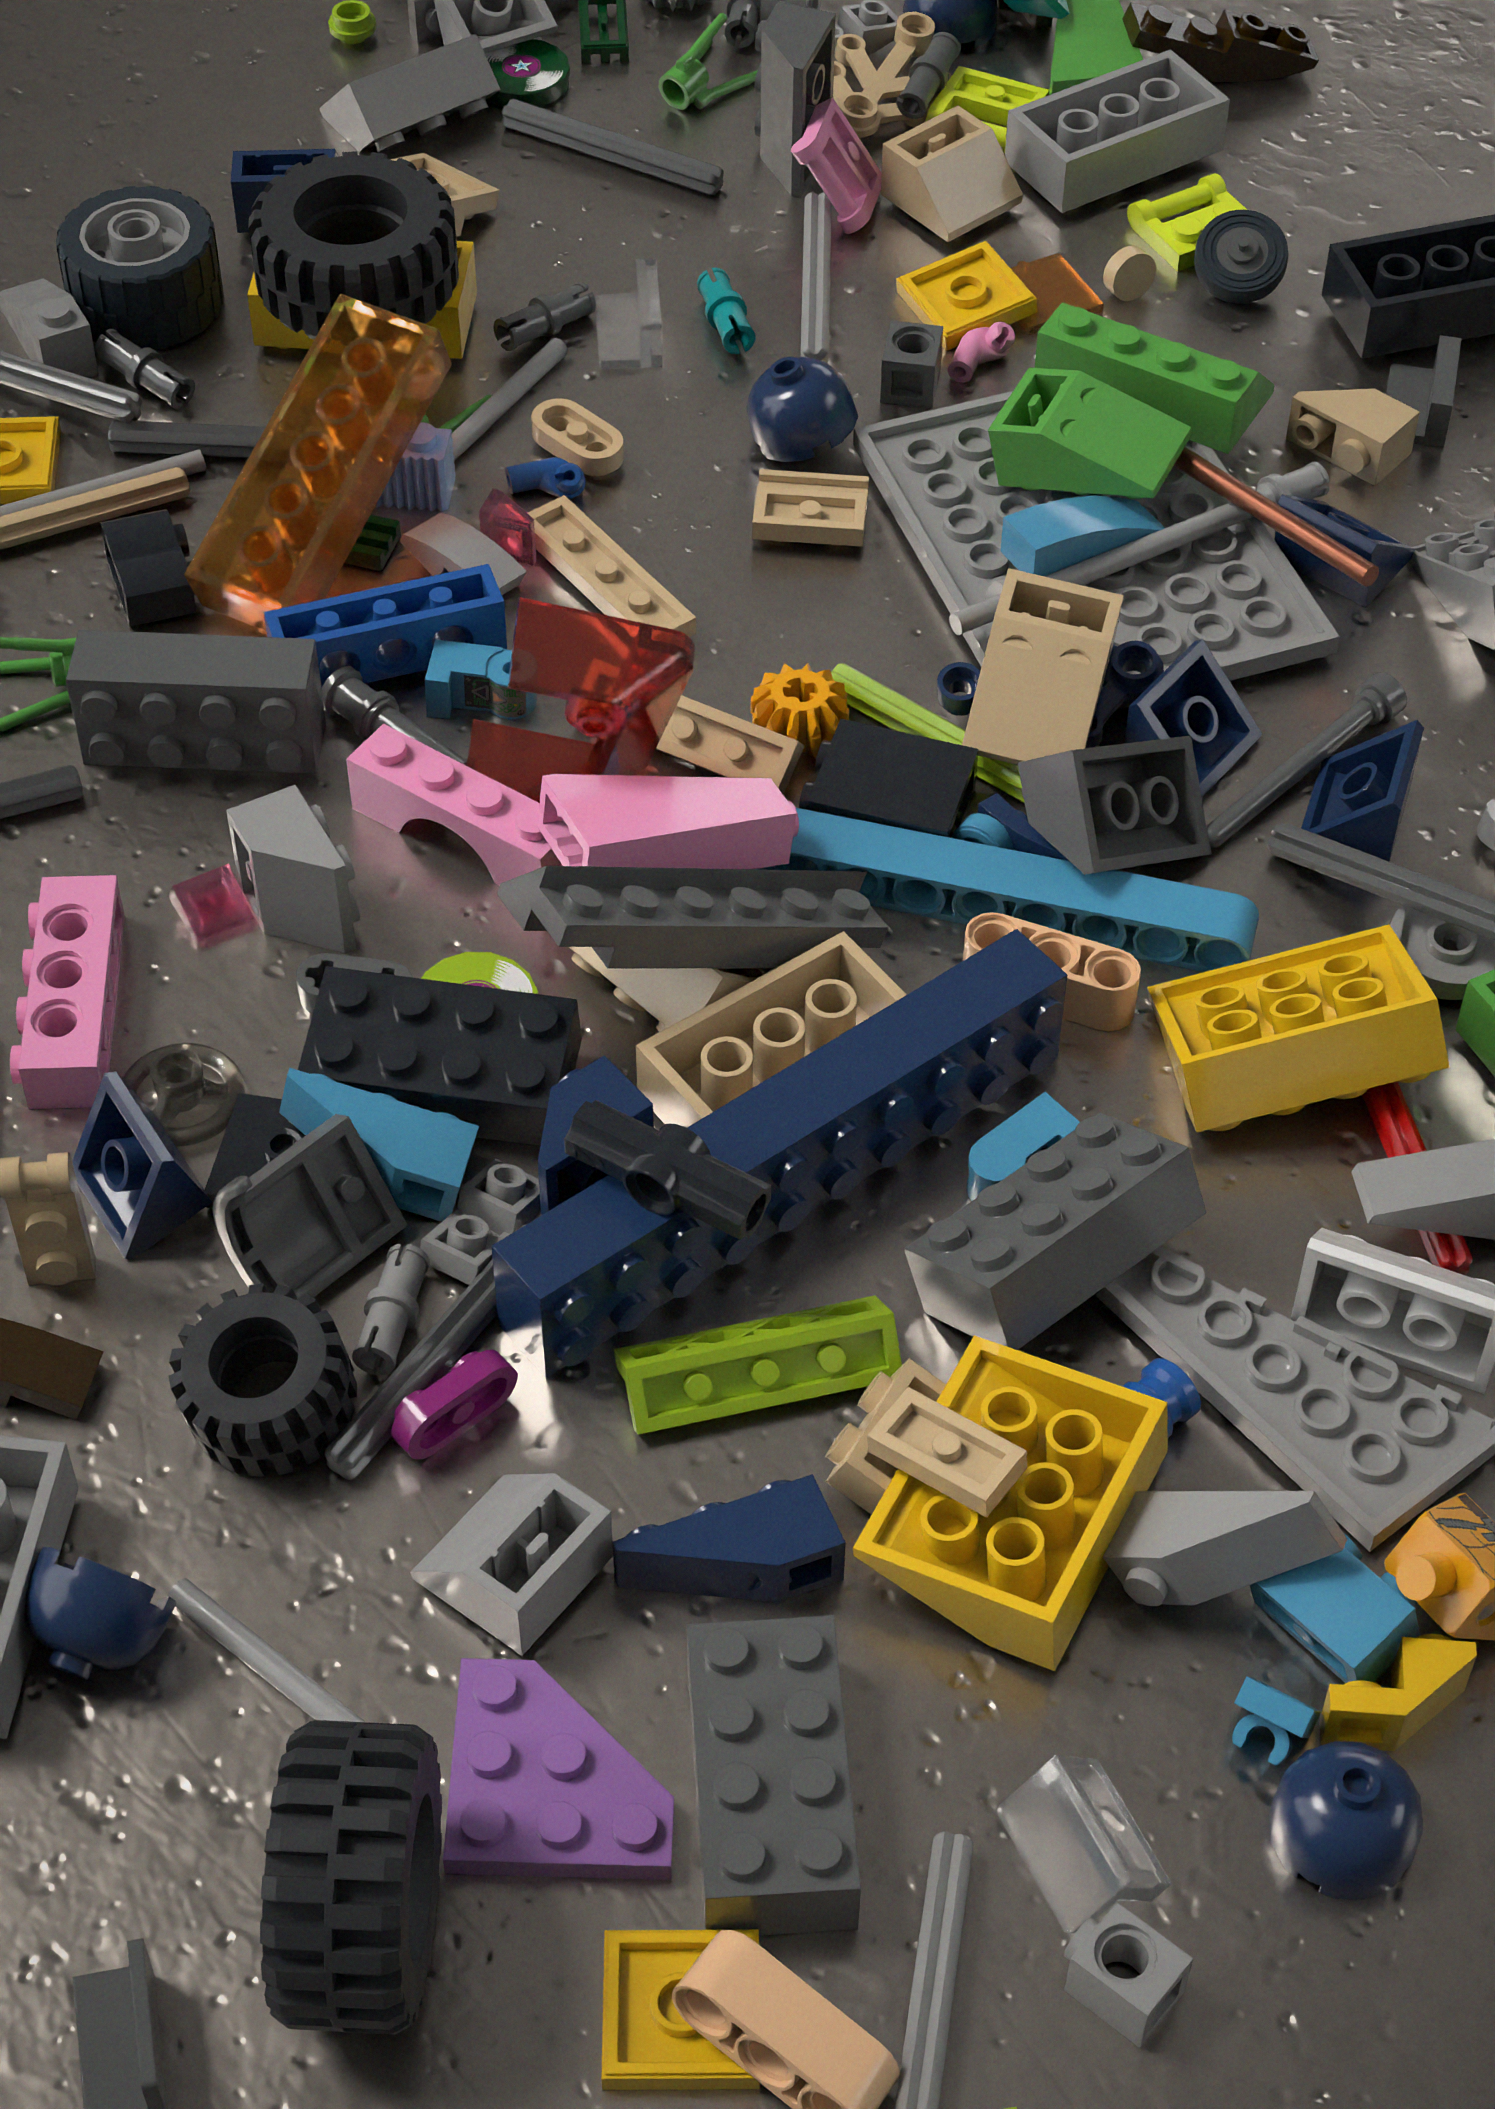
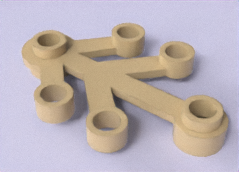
M907 12L899 16L894 35L896 45L877 71L865 51L866 43L863 38L855 34H844L838 38L835 50L837 61H834L833 98L859 138L874 134L882 123L904 120L909 126L915 128L925 122L928 110L939 93L934 95L925 115L919 119H910L904 116L897 108L896 103L881 105L879 103L882 99L899 97L910 78L909 76H898L912 57L922 56L928 49L935 30V23L929 16L919 12ZM845 66H851L863 88L862 92H853L845 79ZM948 72V75H949L948 80H949V79L951 78L952 74Z

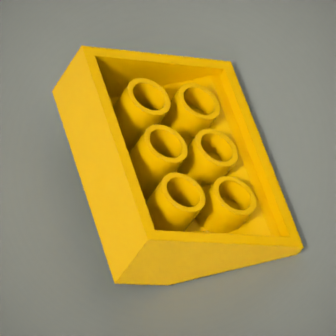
M1390 924L1147 987L1152 1008L1184 1105L1196 1132L1230 1130L1247 1119L1267 1114H1292L1300 1111L1306 1104L1333 1097L1337 1099L1355 1098L1364 1094L1368 1088L1396 1081L1401 1083L1417 1082L1427 1078L1431 1072L1450 1068L1437 997Z
M974 1335L936 1402L1026 1450V1470L988 1517H985L906 1472L897 1469L853 1546V1555L986 1645L1055 1671L1109 1567L1103 1556L1136 1491H1148L1168 1452V1402Z

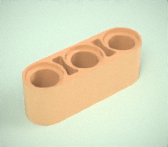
M983 913L972 918L967 924L963 961L1013 930L1018 929L1068 975L1062 1019L1108 1032L1121 1030L1134 1019L1141 968L1139 962L1130 953L1001 913Z
M722 1930L717 1933L673 1989L672 2000L680 2016L698 2033L792 2109H878L899 2078L900 2070L898 2063L889 2050L759 1944L742 1933L734 1930Z

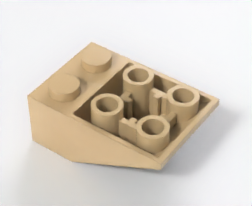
M1008 568L993 619L962 745L979 749V756L1016 765L1022 761L1070 750L1084 749L1114 644L1124 595Z

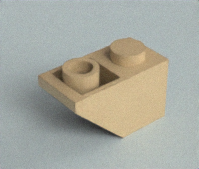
M1375 388L1300 391L1292 398L1286 439L1375 486L1412 453L1420 412Z

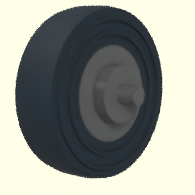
M1252 210L1228 211L1211 220L1201 232L1195 248V270L1203 287L1216 298L1239 304L1255 302L1272 293L1283 279L1288 263V245L1281 228L1268 216Z

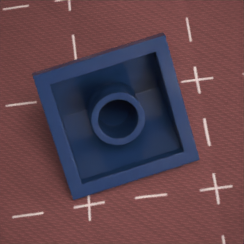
M1284 494L1281 495L1278 501V505L1379 568V574L1375 582L1368 587L1363 586L1275 530L1274 540L1294 570L1365 608L1411 560L1416 550L1324 501Z
M1200 639L1194 641L1129 706L1124 744L1191 736L1201 797H1203L1263 734L1205 641Z
M1415 720L1323 760L1301 829L1390 862L1412 784L1424 731L1422 724Z
M117 1072L104 1073L72 1163L78 1186L124 1259H130L152 1247L211 1204L212 1200L152 1110Z

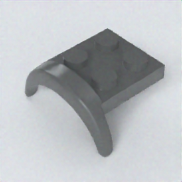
M340 1114L333 1115L249 1178L247 1176L236 1177L217 1193L213 1203V1217L218 1234L231 1261L247 1286L264 1283L268 1293H274L278 1284L293 1287L297 1299L304 1293L315 1297L407 1226L404 1217L350 1117Z

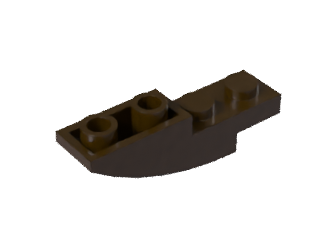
M1130 2L1122 18L1132 47L1158 54L1171 49L1210 82H1250L1280 78L1314 69L1319 61L1310 36L1304 29L1294 24L1282 26L1267 22L1262 17L1251 12L1239 14L1224 10L1217 24L1213 25L1202 17H1192L1190 19L1172 14L1164 7L1158 5L1146 7Z

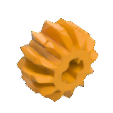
M784 663L779 674L764 673L760 686L754 688V693L751 696L750 713L752 714V723L799 741L804 745L802 752H806L814 759L817 757L822 741H832L840 719L849 720L847 693L844 683L834 681L830 669L817 673L813 672L809 663L802 669L797 670Z

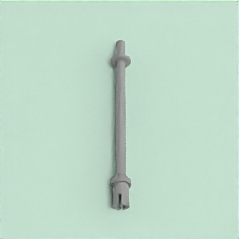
M1312 462L1283 476L1273 473L1261 478L1257 484L1256 491L1278 504L1282 494L1314 499L1327 495L1330 489L1329 486L1323 485L1319 488L1316 486L1326 484L1330 480L1325 468L1318 462ZM1230 502L1044 577L1083 586L1254 516ZM1004 579L993 581L992 585L988 587L987 600L950 614L949 622L955 634L961 635L993 622Z

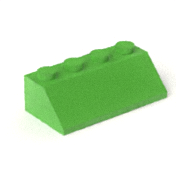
M1063 302L1041 327L1037 335L1035 368L1082 371L1192 428L1190 441L1226 454L1230 453L1274 392L1275 385L1260 372Z

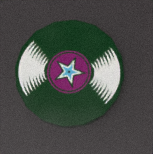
M530 39L485 53L501 89L487 99L488 102L504 108L510 100L516 99L541 107L554 102L568 88L570 66L567 55L553 44L543 40Z

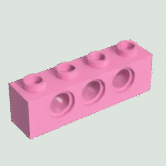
M117 875L42 877L39 902L29 904L28 927L30 938L34 940L33 949H24L22 957L23 980L25 986L28 987L27 997H18L16 1005L17 1029L19 1034L22 1035L21 1045L12 1046L10 1052L11 1079L13 1084H22L28 1109L92 1108L103 1075L110 1070L125 921Z

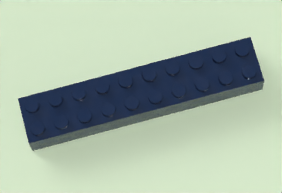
M1015 929L687 1127L705 1142L712 1157L771 1185V1200L766 1207L761 1224L750 1238L745 1236L739 1240L677 1208L669 1215H659L650 1212L640 1206L629 1195L622 1181L610 1175L491 1246L498 1325L545 1378L565 1366H574L581 1363L592 1353L595 1347L620 1331L628 1332L635 1329L647 1318L649 1313L675 1297L682 1298L689 1295L701 1284L703 1279L727 1264L734 1265L743 1261L753 1252L757 1245L780 1231L787 1232L794 1229L806 1218L808 1213L832 1198L840 1199L845 1197L857 1186L859 1181L882 1167L887 1168L896 1165L907 1155L910 1149L933 1135L940 1136L954 1127L961 1117L982 1104L990 1105L996 1102L1009 1087L1028 1075H1037L1048 1069L1059 1053L1068 975L1018 929Z

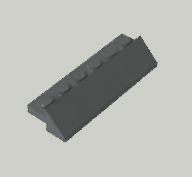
M545 866L501 883L497 895L523 931H548L559 947H592L607 969L777 968L843 931L860 948H880L889 928L870 906L869 900L859 893L867 873L861 871Z

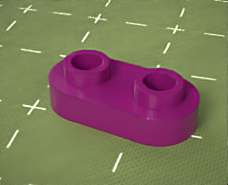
M492 1349L480 1353L471 1352L463 1356L454 1365L450 1373L427 1389L412 1392L400 1402L394 1413L395 1420L391 1430L393 1439L413 1459L419 1460L432 1456L505 1403L517 1384L518 1373L516 1369L498 1351Z

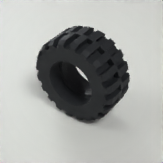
M357 151L342 152V156L329 158L328 154L313 157L312 163L303 166L299 162L289 167L284 177L278 175L267 184L264 192L261 191L251 208L249 236L258 295L263 299V305L277 320L280 319V322L296 333L304 330L305 334L311 339L323 342L325 338L335 339L337 344L352 345L353 340H367V344L382 342L383 337L392 334L398 338L410 333L414 325L418 324L422 327L432 320L436 315V310L441 311L452 297V291L457 286L459 277L455 215L454 208L451 205V198L430 173L423 168L417 171L415 165L405 159L398 158L397 161L390 160L386 154L372 152L370 156L358 155Z
M313 1720L294 1730V1733L290 1735L286 1743V1753L281 1756L278 1767L277 1786L273 1788L270 1805V1825L266 1832L264 1849L266 1853L264 1875H262L261 1899H263L262 1919L260 1921V1943L262 1944L263 1952L261 1973L262 1980L266 1983L264 1993L266 2005L270 2008L272 2017L288 2029L396 2035L411 2026L419 2015V2006L422 2005L425 1995L426 1978L429 1977L431 1948L436 1928L435 1916L437 1898H439V1864L442 1847V1794H440L441 1770L440 1763L437 1762V1745L433 1741L434 1737L417 1725Z

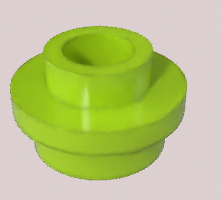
M346 0L336 4L328 20L331 35L347 44H358L365 41L374 34L377 27L376 18L370 12V7L358 0Z

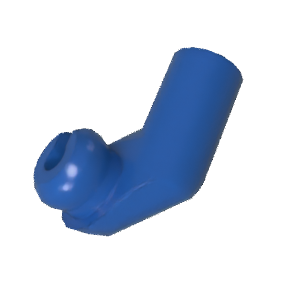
M558 457L505 468L507 485L511 494L540 489L558 498L565 495L568 499L579 496L586 485L582 469L578 465Z

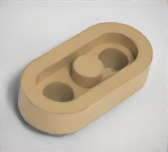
M556 398L546 400L533 409L531 414L533 439L556 457L578 465L584 474L594 477L607 475L622 465L624 460L622 434L615 427L572 400Z

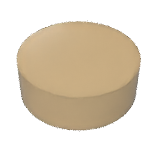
M1126 246L1120 249L1110 258L1105 267L1103 282L1106 289L1122 301H1131L1139 298L1153 283L1156 274L1155 261L1149 254L1137 246Z

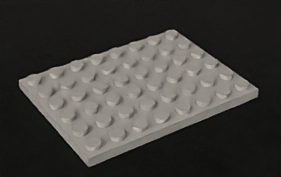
M1013 391L857 427L853 431V446L950 614L987 600V590L993 581L998 579L1005 580L1008 568L1018 570L1000 551L1003 517L1035 505L1065 498L1116 496L1130 499L1118 495L1094 493L1079 495L1070 491L1045 489L1030 491L1021 487L999 486L988 429ZM1190 440L1187 442L1186 448L1228 473L1212 448ZM1174 466L1155 498L1131 499L1138 501L1165 528L1230 503L1227 499ZM1255 517L1083 585L1124 595L1114 645L1118 647L1128 641H1141L1149 644L1160 656L1164 671L1194 641L1200 639L1205 641L1229 681L1337 653L1340 639L1339 634L1262 521ZM993 622L963 633L965 640L981 667ZM1129 671V672H1127V673H1130V674H1141L1140 672H1137V671ZM1127 697L1117 710L1129 707L1138 697Z

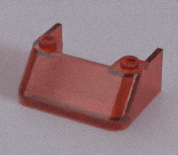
M520 597L517 603L508 688L566 700L564 715L567 722L577 728L580 733L591 738L589 742L473 719L466 766L540 803L542 776L545 775L637 776L648 766L692 675L695 656L693 640L688 635L674 629Z

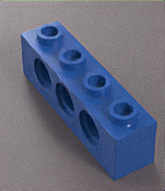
M489 564L264 612L267 637L315 639L321 688L334 671L344 666H351L359 671L363 683L427 670L435 639L508 649L504 599Z

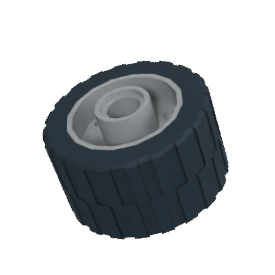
M158 186L123 187L122 189L102 192L96 197H90L81 202L80 206L72 209L65 216L64 222L59 225L56 248L64 291L72 295L90 324L92 341L97 342L100 335L103 334L114 342V340L106 335L108 329H114L121 336L142 349L147 347L158 350L165 349L177 343H184L192 339L194 335L202 333L221 312L220 306L224 302V292L214 222L211 221V215L207 209L201 207L194 198L184 196L179 191L162 189Z

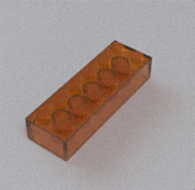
M339 295L184 573L186 580L202 606L266 631L264 612L325 599L452 365L439 329L346 295Z

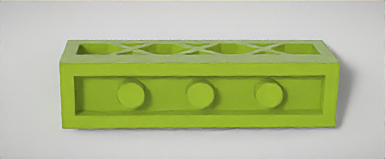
M876 1295L614 1349L617 1370L626 1383L632 1424L637 1435L866 1387L870 1385L879 1372L882 1371L891 1377L902 1366L894 1313Z

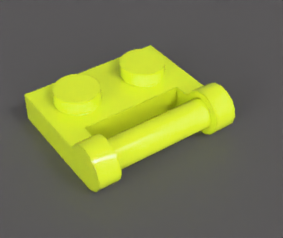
M958 66L945 88L941 90L931 104L925 122L956 106H960L977 119L984 120L982 122L993 129L1000 146L1003 148V153H1005L1008 110L1048 96L1049 89Z
M1213 173L1200 178L1197 185L1152 202L1142 199L1131 203L1127 209V217L1131 228L1168 264L1179 272L1195 266L1194 256L1197 240L1211 220L1228 211L1247 209L1227 191L1223 178L1219 174ZM1203 204L1206 206L1205 208L1186 214L1184 216L1177 217L1165 223H1162L1160 221L1162 219L1168 218L1170 216L1176 215L1178 213L1184 212L1186 210L1195 208Z

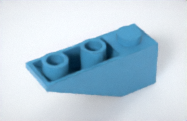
M289 1068L279 1111L282 1116L304 1135L309 1134L335 1114L349 1116L399 1209L441 1222L453 1213L479 1129L478 1125L461 1121L459 1118L448 1113H435L397 1101L387 1094L371 1093L341 1084L322 1074H309Z

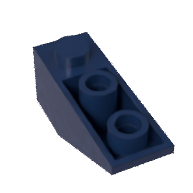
M813 1474L793 1481H774L761 1488L755 1494L728 1503L712 1502L698 1508L689 1516L660 1526L655 1524L643 1525L629 1532L624 1538L612 1541L614 1580L617 1587L778 1603L844 1580L846 1542Z

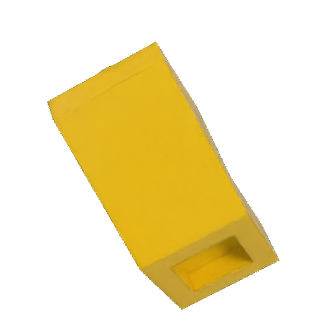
M1425 1634L1416 1638L1402 1637L1391 1670V1688H1383L1377 1683L1365 1680L1351 1681L1343 1685L1329 1684L1319 1719L1320 1746L1335 1741L1361 1742L1379 1750L1395 1751L1465 1691L1477 1656L1476 1642L1453 1641L1451 1638L1440 1634Z

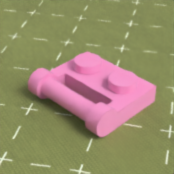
M832 97L815 106L803 137L792 146L791 152L800 165L806 164L838 212V223L846 234H851L861 229L869 221L881 191L882 172Z

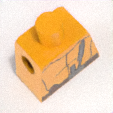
M1460 1493L1425 1511L1387 1556L1383 1564L1386 1571L1396 1577V1583L1401 1593L1411 1600H1416L1447 1634L1454 1638L1495 1640V1522L1466 1493Z

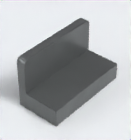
M1440 335L1433 369L1401 364H1392L1390 366L1386 395L1420 412L1413 444L1444 448L1453 407L1461 338Z
M143 1938L127 1941L128 1967L73 1977L84 2109H168L155 1975Z

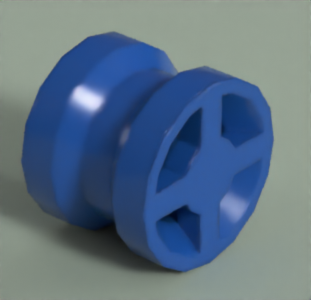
M1156 1358L1143 1368L1140 1381H1128L1122 1386L1168 1402V1437L1172 1435L1175 1422H1187L1201 1408L1200 1396L1192 1380L1176 1364L1164 1358Z

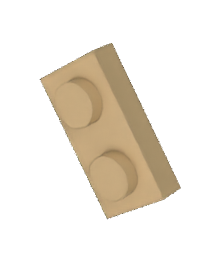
M907 1387L867 1434L869 1453L985 1517H988L1027 1468L1026 1450L910 1387Z

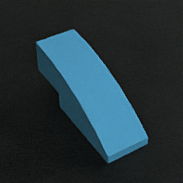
M1116 496L1065 498L1035 505L1003 517L1000 551L1019 571L1047 576L1165 529V527L1136 500Z

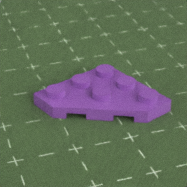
M461 1658L443 1853L445 1874L672 1880L674 1796L535 1660Z

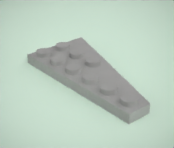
M1161 1246L1094 1294L1158 1355L1181 1368L1192 1380L1197 1391L1304 1491H1315L1331 1516L1369 1552L1495 1455V1417L1492 1419L1460 1403L1463 1395L1441 1384H1438L1435 1390L1399 1373L1396 1362L1301 1315L1296 1321L1265 1307L1266 1298L1246 1288L1237 1293L1206 1278L1204 1267Z

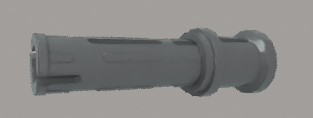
M351 666L339 668L327 678L322 686L324 711L330 715L340 714L351 722L353 730L360 738L367 740L382 724H386L472 769L475 768L471 761L461 757L416 725L412 720L401 714L395 697L385 691L376 692L363 683L360 672Z

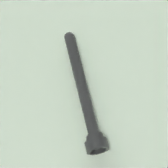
M1377 672L1357 688L1356 696L1353 699V706L1207 825L1210 848H1216L1224 843L1367 724H1386L1403 711L1407 705V696L1402 685L1393 676L1384 672Z

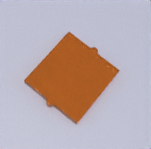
M1060 253L1027 263L1019 261L1017 266L1011 267L1012 271L1037 298L1038 312L1017 321L1028 335L1038 333L1062 302L1074 307L1084 308L1094 314L1103 312L1104 303Z

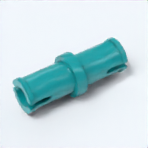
M712 268L717 280L715 282H712L707 270L703 271L697 280V289L706 303L705 316L710 326L718 330L722 338V344L729 353L740 354L736 343L738 339L741 341L744 351H749L756 341V334L746 318L747 306L739 293L733 290L726 271L721 268Z

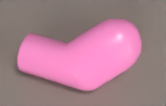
M996 322L991 327L976 328L968 331L960 340L949 363L947 371L949 376L956 382H968L971 380L977 365L1002 359L1009 353L1010 347L1015 343L1014 330L1004 322Z

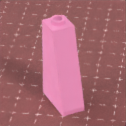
M551 774L542 776L537 827L563 866L759 869L789 863L793 837L797 836L799 830V818L794 804L791 801H787L771 778Z

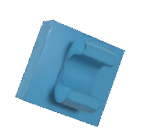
M1246 1676L1234 1704L1254 1714L1245 1716L1237 1723L1233 1731L1232 1741L1234 1745L1245 1748L1253 1730L1262 1726L1269 1728L1275 1736V1747L1270 1753L1268 1762L1279 1766L1285 1762L1291 1753L1292 1737L1290 1732L1301 1738H1310L1321 1711L1255 1678Z

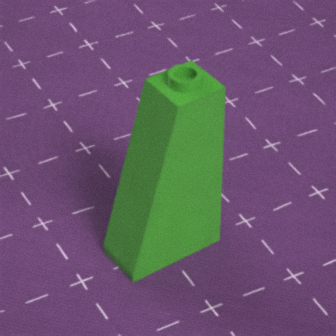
M1066 0L1070 14L1063 19L1057 18L1049 95L1143 60L1139 48L1132 47L1122 20L1124 11L1119 0Z

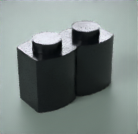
M167 509L100 522L106 560L129 627L196 613L194 595L203 594V585L196 560L186 562L185 557L190 556V550L182 523L173 525Z

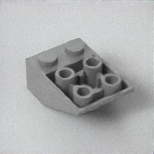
M1495 518L1476 522L1474 530L1464 533L1443 532L1426 537L1425 544L1412 547L1416 550L1409 561L1410 565L1466 637L1495 650Z

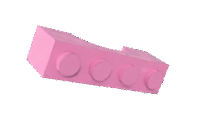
M382 724L346 759L352 809L398 833L413 819L417 818L432 820L448 827L461 836L478 853L487 866L494 883L499 886L503 882L545 866H563L537 827L540 803L386 724Z

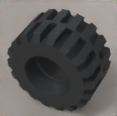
M264 1283L249 1285V1293L238 1296L235 1289L220 1294L224 1301L215 1308L206 1303L196 1311L200 1321L195 1326L185 1323L178 1334L183 1348L172 1349L169 1360L174 1374L169 1375L170 1388L176 1398L175 1402L194 1438L197 1439L201 1449L211 1459L216 1456L218 1457L222 1467L236 1472L243 1463L249 1476L264 1477L266 1468L275 1466L278 1475L294 1472L292 1462L301 1458L305 1459L307 1465L321 1458L317 1448L323 1443L330 1445L340 1433L337 1424L349 1423L355 1411L350 1401L351 1398L357 1397V1381L353 1374L355 1370L334 1320L327 1310L321 1311L316 1299L307 1293H304L297 1299L293 1287L278 1284L274 1293H268ZM271 1362H288L296 1365L289 1379L270 1394L257 1398H238L232 1396L239 1381L258 1366Z

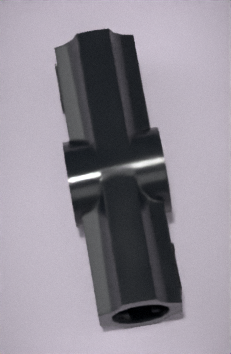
M597 1100L592 1103L585 1101L573 1116L570 1129L564 1138L566 1154L622 1181L629 1195L648 1211L659 1215H669L677 1208L739 1240L745 1236L748 1238L752 1236L761 1224L766 1207L771 1200L770 1184L712 1157L709 1148L696 1133L676 1123H667L657 1130Z

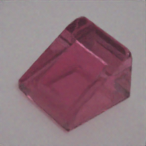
M493 488L479 510L480 532L502 547L518 563L534 566L536 563L534 518L505 493Z
M229 864L173 885L169 893L174 908L196 943L251 922L254 919Z

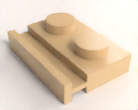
M760 469L752 521V539L863 547L869 476Z

